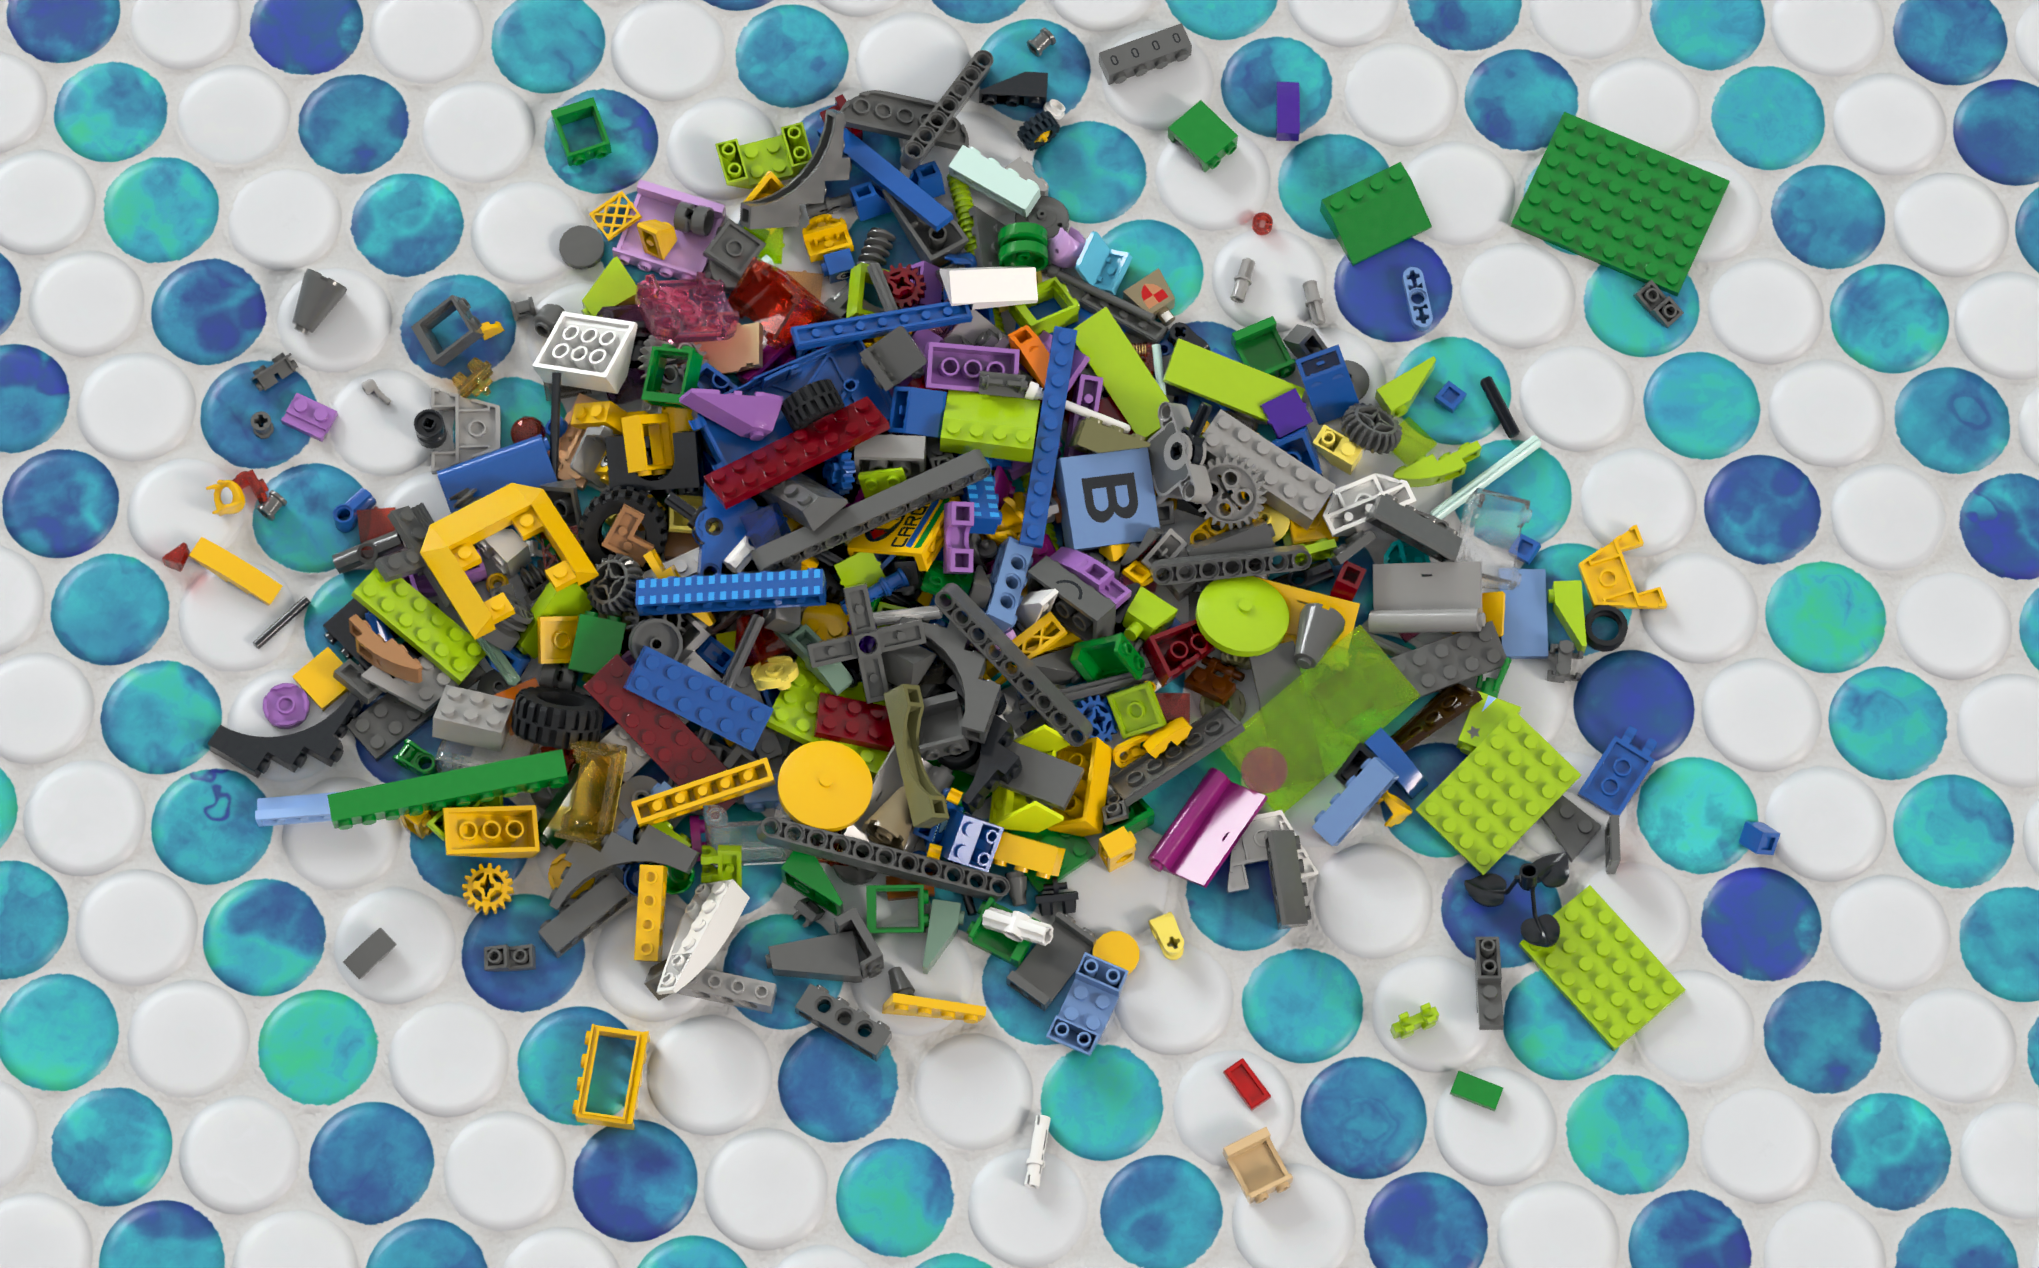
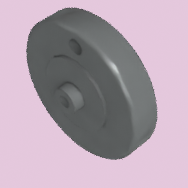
M1041 196L1027 218L1015 213V223L1030 222L1041 225L1047 230L1048 239L1058 234L1060 228H1063L1066 232L1068 231L1069 213L1064 204L1059 200L1049 196Z

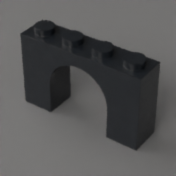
M700 430L677 431L673 433L674 465L670 473L660 479L649 476L638 477V472L628 473L623 434L605 437L610 491L617 486H621V489H627V486L634 487V491L643 490L649 495L654 494V490H662V494L676 493V489L684 488L685 492L699 491L698 487L704 486L705 480L703 476L705 475Z
M353 598L323 625L325 630L324 637L331 645L336 643L341 648L340 653L346 660L352 659L366 671L373 665L357 653L356 639L349 629V618L357 614L362 620H366L365 613L369 610ZM404 641L402 643L413 659H419L422 656L408 642Z

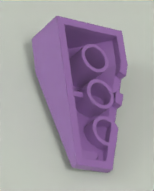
M691 388L679 398V402L741 437L750 438L752 441H760L773 431L783 403V396L765 392H755V396L742 395V391L721 394L720 390Z

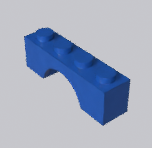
M935 161L919 165L916 169H913L909 179L932 198L945 194L942 174ZM871 181L850 187L853 207L860 222L893 212L882 194L884 189L875 186Z

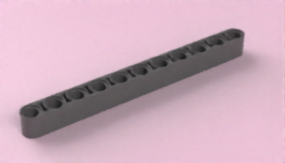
M972 450L836 512L814 532L804 526L762 545L752 552L751 557L759 572H780L986 478L992 469L981 450Z
M776 817L765 818L756 832L758 839L765 844L986 901L991 896L995 898V902H998L1010 890L1009 881L1000 875ZM764 826L772 827L774 834H768ZM787 832H793L797 836V840H791ZM810 838H816L820 846H814ZM833 844H839L843 852H837ZM856 850H862L865 853V858H860L856 854ZM879 856H885L888 864L881 863ZM902 861L908 862L911 870L904 869ZM924 867L931 868L933 870L934 875H927L925 873ZM947 873H952L956 877V882L950 881ZM970 879L976 880L979 887H973L970 884ZM992 885L999 886L1001 893H996Z

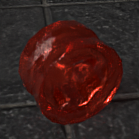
M1264 212L1256 214L1252 221L1253 231L1258 235L1269 234L1273 224L1272 217ZM1261 220L1265 221L1264 228L1259 227Z

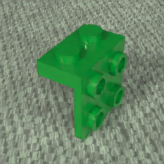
M935 559L928 571H925L921 589L924 592L936 595L946 584L954 583L968 595L974 572L966 575L943 574V561ZM946 594V597L952 600L951 597L948 594Z

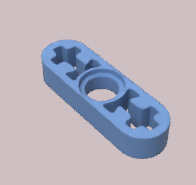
M1410 267L1404 271L1402 283L1411 323L1416 330L1426 331L1432 325L1433 315L1425 280L1419 268ZM1410 275L1417 278L1416 288H1413L1412 280L1409 279ZM1419 294L1424 298V301L1421 304H1415L1412 302L1411 297ZM1420 310H1422L1423 318L1426 319L1424 324L1418 320Z

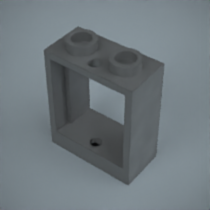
M451 295L411 326L432 364L444 367L484 335L480 328L482 326L480 321L472 315L469 310L471 306L463 297ZM457 310L469 331L443 351L431 329Z

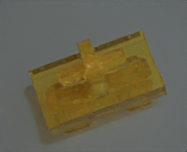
M474 357L467 365L468 369L472 372L468 378L461 372H458L452 378V382L457 388L460 397L467 398L471 394L477 397L481 393L488 396L491 393L488 386L493 382L489 378L493 371L490 368L492 365L487 360L483 363Z

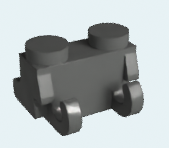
M1563 640L1559 644H1551L1550 654H1556V651H1558L1556 673L1553 674V670H1548L1547 681L1564 683L1565 681L1581 680L1580 673L1570 674L1572 659H1583L1584 656L1583 651L1573 653L1575 650L1574 642Z

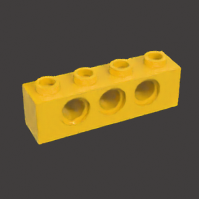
M640 865L634 960L662 962L668 870L666 866Z

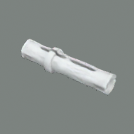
M1036 1115L1031 1151L1029 1158L1026 1160L1028 1167L1024 1186L1032 1189L1040 1188L1042 1168H1045L1044 1154L1051 1118L1045 1115Z

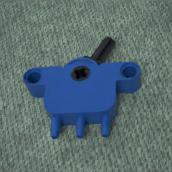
M705 482L702 507L699 506L698 509L673 492L669 493L664 501L667 506L689 520L687 526L692 529V536L699 545L697 575L704 576V570L706 569L713 571L714 574L721 573L722 565L726 566L723 561L758 522V515L763 516L768 509L776 513L774 508L757 506L756 502L751 498L725 509ZM712 525H715V531L711 533L709 529ZM755 537L748 538L750 546L756 547Z

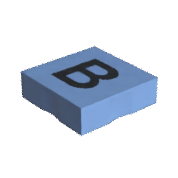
M1148 447L1057 459L1054 478L1057 495L1061 504V523L1066 548L1087 551L1110 545L1141 543L1149 528H1160Z

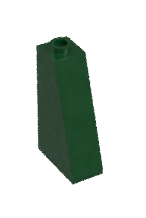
M585 755L579 758L569 773V783H565L563 787H560L538 821L539 841L545 847L550 846L557 850L619 794L596 763Z

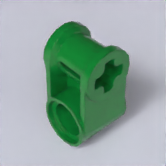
M409 739L404 740V746L397 755L392 757L398 765L410 770L419 777L436 774L439 770L434 756ZM432 763L430 768L421 769L423 764Z

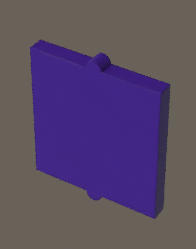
M1296 388L1260 406L1268 419L1267 424L1271 425L1278 439L1313 422L1306 409V403H1303Z

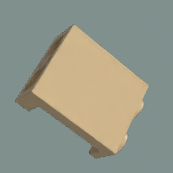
M1267 1127L1223 1148L1222 1154L1249 1204L1254 1201L1256 1204L1269 1198L1268 1194L1276 1190L1278 1193L1291 1187L1290 1184L1293 1180L1292 1174L1288 1173L1270 1139L1271 1134Z

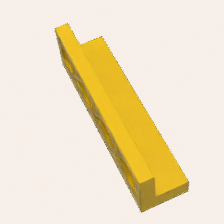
M1050 611L1014 638L1012 642L1025 655H1028L1029 659H1033L1041 655L1068 633ZM1056 628L1059 629V632L1053 637L1047 636ZM1039 642V647L1036 650H1026ZM987 659V668L983 678L991 680L999 671ZM1001 674V677L994 682L1002 685L1007 679Z

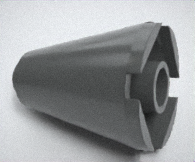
M307 268L304 273L292 321L296 325L294 329L306 335L308 331L313 333L346 294L347 288L333 279L326 278L321 273Z
M1309 603L1300 612L1294 660L1300 668H1314L1344 631L1345 620L1335 609L1330 607L1327 610L1322 608L1323 604Z

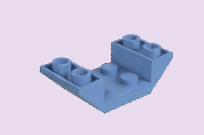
M1085 952L1076 970L1074 982L1058 1016H1055L1046 1038L1090 1057L1099 1043L1118 1002L1129 971Z

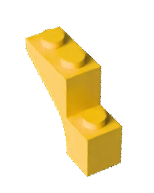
M612 401L577 403L574 406L570 425L585 430L587 427H600L603 425L611 428L613 434L622 435V417L649 413L646 411L626 412ZM643 426L644 436H649L648 426Z

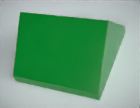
M1140 798L1129 806L1128 819L1105 825L1103 819L1102 828L1106 835L1123 826L1127 832L1131 831L1135 834L1154 824L1155 813Z

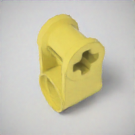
M1172 912L1149 920L1151 932L1157 940L1163 955L1169 960L1181 958L1184 951V939ZM1173 944L1174 947L1177 946V949H1174L1172 946L1169 947V945Z

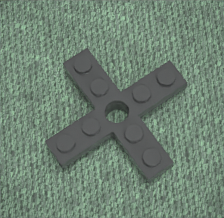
M409 506L390 511L387 517L408 550L376 560L374 564L385 582H389L415 573L418 576L425 575L446 608L452 607V603L420 554L427 533ZM476 543L473 544L476 550L479 549Z
M867 584L843 588L852 634L806 644L811 668L857 658L866 703L885 700L884 693L888 692L889 689L881 654L887 651L927 643L922 619L876 629ZM864 636H871L875 640V647L870 652H863L859 648V642Z

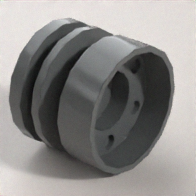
M494 590L490 598L503 592L514 608L515 614L495 624L496 630L482 636V638L502 650L511 651L521 637L518 631L524 632L528 627L527 624H530L534 619V615L527 606L512 595L501 590Z

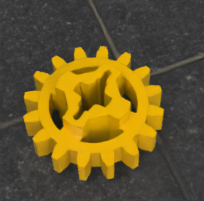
M488 863L487 868L479 864L478 871L473 868L470 869L472 876L465 875L464 877L468 884H462V889L467 891L463 893L464 900H468V907L470 908L475 905V912L478 913L483 909L485 915H488L489 910H493L494 914H497L498 907L504 910L506 908L504 902L512 901L508 894L514 893L513 887H510L513 881L512 878H508V871L506 870L501 873V866L498 865L493 869L491 863ZM494 876L498 877L503 882V884H501V882H496L494 880ZM489 881H490V884H491V887H492V888L489 889V892H487V896H486V893H485L484 890L487 889V886H489ZM473 894H475L476 896H480L482 898V902L477 900L473 896Z

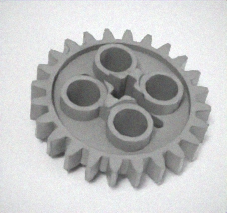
M671 327L666 330L661 329L650 335L649 339L643 342L645 346L639 350L644 354L638 358L639 361L643 362V365L638 368L645 370V374L641 378H646L652 346L662 347V344H670L677 349H682V346H690L695 348V352L702 356L706 354V351L700 352L699 348L702 344H694L695 336L688 339L687 331L680 335L679 328L672 331ZM667 358L664 374H666L668 380L663 375L660 393L681 394L684 372L687 365L683 363L687 362V360ZM703 359L702 365L706 362L709 363V360Z
M1227 454L1224 460L1219 455L1216 457V462L1210 459L1207 462L1208 465L1204 464L1210 483L1218 487V492L1213 491L1210 502L1201 504L1202 507L1198 510L1199 512H1207L1204 517L1205 520L1212 517V525L1219 521L1220 527L1223 529L1228 523L1230 530H1232L1236 524L1240 529L1244 522L1249 525L1252 522V518L1256 519L1259 517L1258 512L1264 510L1261 504L1267 501V498L1261 495L1265 494L1268 489L1261 488L1266 480L1258 479L1262 472L1255 473L1253 471L1256 466L1255 464L1248 467L1247 458L1241 463L1239 455L1232 460L1230 454ZM1229 472H1233L1237 476V481L1229 477ZM1232 490L1233 493L1228 494L1227 491ZM1241 492H1246L1249 495L1250 500H1245L1242 497ZM1223 503L1229 504L1231 512L1224 509Z

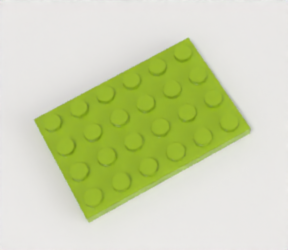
M798 656L796 663L799 675L791 682L790 688L780 691L766 726L802 744L815 741H832L814 737L820 692L831 695L835 694L805 667V662ZM859 682L855 688H846L838 695L866 702L862 682ZM885 700L873 702L874 704L886 706ZM837 742L853 749L862 757L870 770L872 778L876 776L889 754L886 751Z
M1513 710L1415 811L1481 875H1484L1581 777V774Z
M1591 885L1586 887L1553 915L1560 926V936L1555 945L1552 947H1541L1532 945L1525 940L1519 943V947L1613 1051L1636 1034L1686 990Z

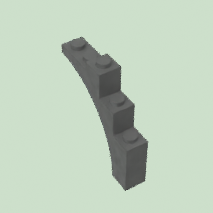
M826 109L824 128L809 162L790 183L775 193L758 200L741 202L740 225L748 229L799 227V219L801 218L800 204L824 203V196L827 191L825 181L849 180L852 164L850 157L843 155L845 148L843 139L846 126L845 113L835 109Z
M902 617L900 623L918 619ZM949 621L947 628L936 623L929 624L923 622L927 643L921 645L933 651L947 664L956 676L962 689L965 701V713L961 725L962 735H965V738L985 744L1001 698V685L992 680H982L987 668L986 657L979 651H968L971 641L951 621Z
M649 824L647 828L643 827L637 836V840H639L637 845L613 831L610 835L606 834L600 845L602 847L601 852L576 838L574 842L570 841L564 851L566 854L564 859L572 863L571 867L567 866L561 875L563 881L559 888L555 887L551 892L549 906L560 910L584 883L599 873L620 865L657 863L671 866L690 874L701 853Z

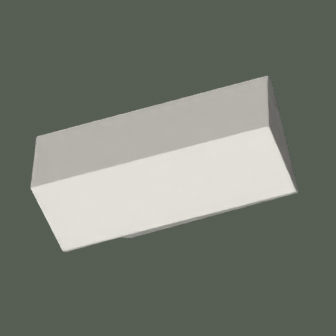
M1035 267L940 269L939 271L951 306L970 304L971 309L975 310L1038 302Z

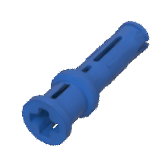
M900 567L896 569L895 573L885 578L880 577L877 583L868 587L870 602L884 595L889 597L893 591L903 586H909V582ZM845 600L840 601L841 609L845 615H848Z

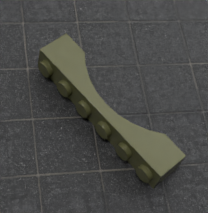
M901 684L884 693V699L913 827L932 828L950 818L945 796L930 781L919 751V732L924 711L920 686Z

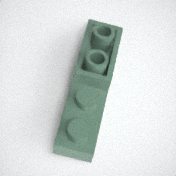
M800 623V626L789 635L773 630V633L805 662V667L836 696L854 683V679L841 662L811 668L806 644L823 640L807 624L803 626Z

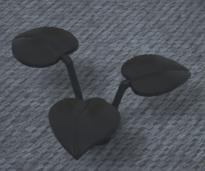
M1567 852L1548 855L1537 859L1533 863L1523 864L1520 867L1519 875L1514 876L1513 882L1507 889L1506 881L1497 874L1488 873L1465 880L1464 885L1469 896L1478 904L1486 907H1496L1503 904L1504 894H1509L1514 886L1519 883L1523 890L1530 891L1533 914V918L1526 919L1521 925L1520 930L1523 939L1532 945L1541 947H1552L1557 943L1560 936L1559 923L1549 914L1538 917L1535 887L1538 883L1542 882L1546 887L1555 888L1564 885L1568 881L1569 865Z

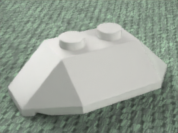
M1374 473L1335 489L1323 514V519L1332 537L1350 536L1354 532L1366 531L1375 527L1366 522L1365 519L1377 496L1381 494L1385 496L1387 493L1398 499L1397 503L1404 507L1406 504L1410 506L1415 504L1417 500L1408 482Z

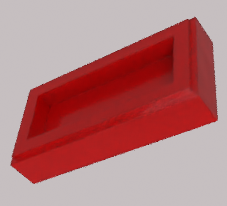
M1243 1058L1223 1071V1074L1251 1111L1271 1098L1269 1092Z

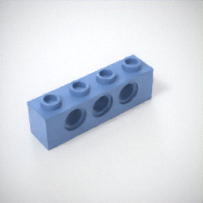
M1010 536L998 547L989 579L992 591L987 606L981 608L1003 632L1013 628L1017 621L1016 610L1022 602L1023 596H1021V592L1028 581L1026 574L1033 563V557L1031 556L1034 548L1019 545V540Z

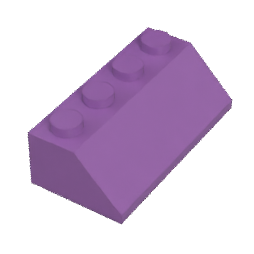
M928 342L924 346V356L927 359V363L923 366L925 388L979 393L980 371L1018 374L1020 350Z

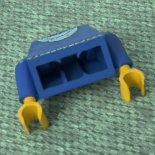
M952 787L944 788L941 794L945 796L949 818L952 809L963 812V807L958 805L963 792ZM948 820L932 828H914L913 834L924 838V844L928 851L927 857L940 859L943 846L939 844Z

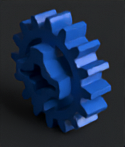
M848 450L823 461L825 466L822 468L823 480L827 481L826 488H830L831 491L838 495L849 494V490L853 489L851 483L855 482L853 473H856L855 462L851 461L852 453L848 452Z
M1099 695L1084 697V701L1076 702L1078 706L1076 708L1093 726V733L1089 738L1098 737L1104 743L1105 741L1113 740L1110 734H1117L1118 731L1114 728L1117 722L1110 705H1107L1108 699L1103 698L1100 700Z

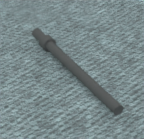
M1048 264L1044 269L1040 270L1046 273L1049 278L1056 276L1057 279L1150 323L1155 318V314L1062 271V268L1054 264Z

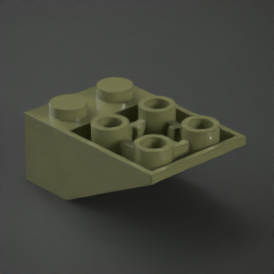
M1090 416V418L1077 421L1068 447L1085 454H1097L1150 447L1151 443L1146 442L1144 436L1136 433L1132 435L1123 433V428L1111 425V427L1102 425V420Z

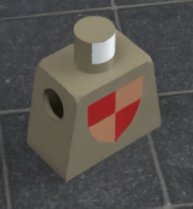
M1159 268L1123 291V300L1155 314L1154 321L1159 318L1164 326H1168L1175 320L1174 315L1170 311L1175 306V298Z

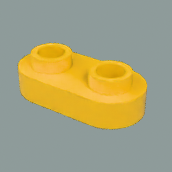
M1142 733L1115 746L1112 750L1113 762L1118 767L1124 768L1146 754L1147 750L1143 745L1140 746V744L1151 735L1149 733Z

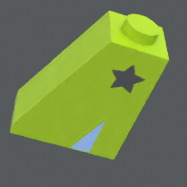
M1477 691L1483 699L1471 707L1456 748H1459L1462 753L1469 755L1513 710L1520 714L1521 707Z

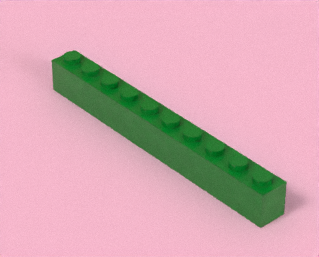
M559 749L329 794L327 796L334 828L346 830L356 824L371 825L376 823V820L381 819L391 821L399 819L402 815L418 816L423 814V811H442L443 808L453 805L464 807L473 801L489 802L494 797H514L519 792L535 793L545 787L560 788L565 783H569L563 750Z

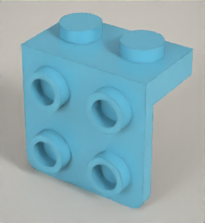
M1092 231L1085 241L1080 257L1076 261L1075 269L1085 282L1115 296L1133 257L1128 252L1111 250L1098 232Z

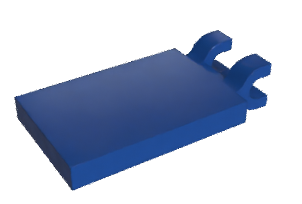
M1631 725L1621 739L1614 736L1578 792V796L1607 814L1619 815V817L1654 764L1655 759L1650 756L1658 744L1657 741L1649 738L1642 750L1633 745L1631 742L1637 735L1638 730Z

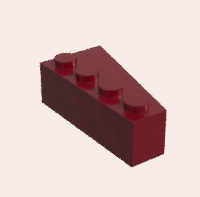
M1196 619L1148 637L1142 646L1162 688L1217 649L1202 635Z

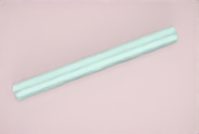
M1536 435L1530 437L1431 510L1430 515L1441 520L1537 450L1541 446L1540 439Z

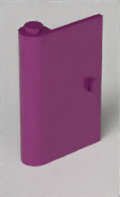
M1211 767L1148 856L1149 865L1158 872L1163 870L1206 888L1268 797L1231 782L1223 772Z

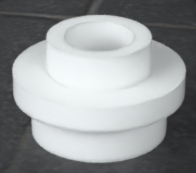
M1051 99L1043 106L1044 111H1049L1055 119L1060 120L1065 115V106L1058 100Z

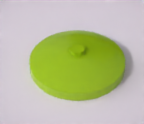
M1253 576L1218 579L1208 584L1200 594L1196 606V622L1205 639L1217 649L1235 656L1253 657L1268 653L1281 643L1289 625V610L1282 595L1264 580Z

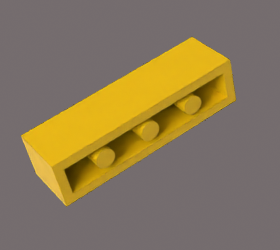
M1003 831L993 858V864L1004 867L1007 866V863L1015 865L1014 870L1028 873L1030 869L1037 871L1036 876L1050 879V876H1059L1066 849Z

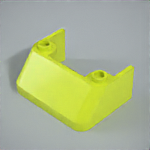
M1045 724L1013 740L1053 757H1056L1057 751L1070 745L1056 730ZM998 786L992 792L989 822L1004 827L1006 830L1038 833L1064 819V816L1037 801L1030 804L1027 803L1026 796Z

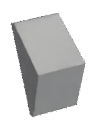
M1170 528L1142 559L1141 563L1150 570V566L1154 561L1175 558L1188 543ZM1166 568L1157 570L1156 576L1159 577Z

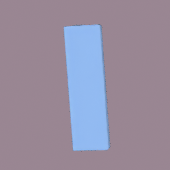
M339 792L258 798L255 820L258 827L332 821L327 795Z

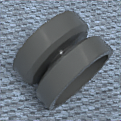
M647 618L633 627L629 635L628 648L635 661L644 645L677 661L682 652L683 639L680 631L673 623L662 618ZM654 640L660 641L657 649L652 646Z

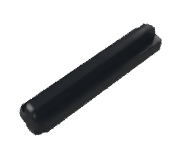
M1491 376L1483 378L1480 385L1508 438L1516 437L1519 435L1520 430Z

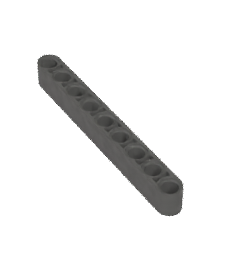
M946 584L935 596L936 606L1070 745L1074 747L1082 746L1093 733V726L1090 721L957 584ZM946 594H948L952 600L948 599L946 597Z

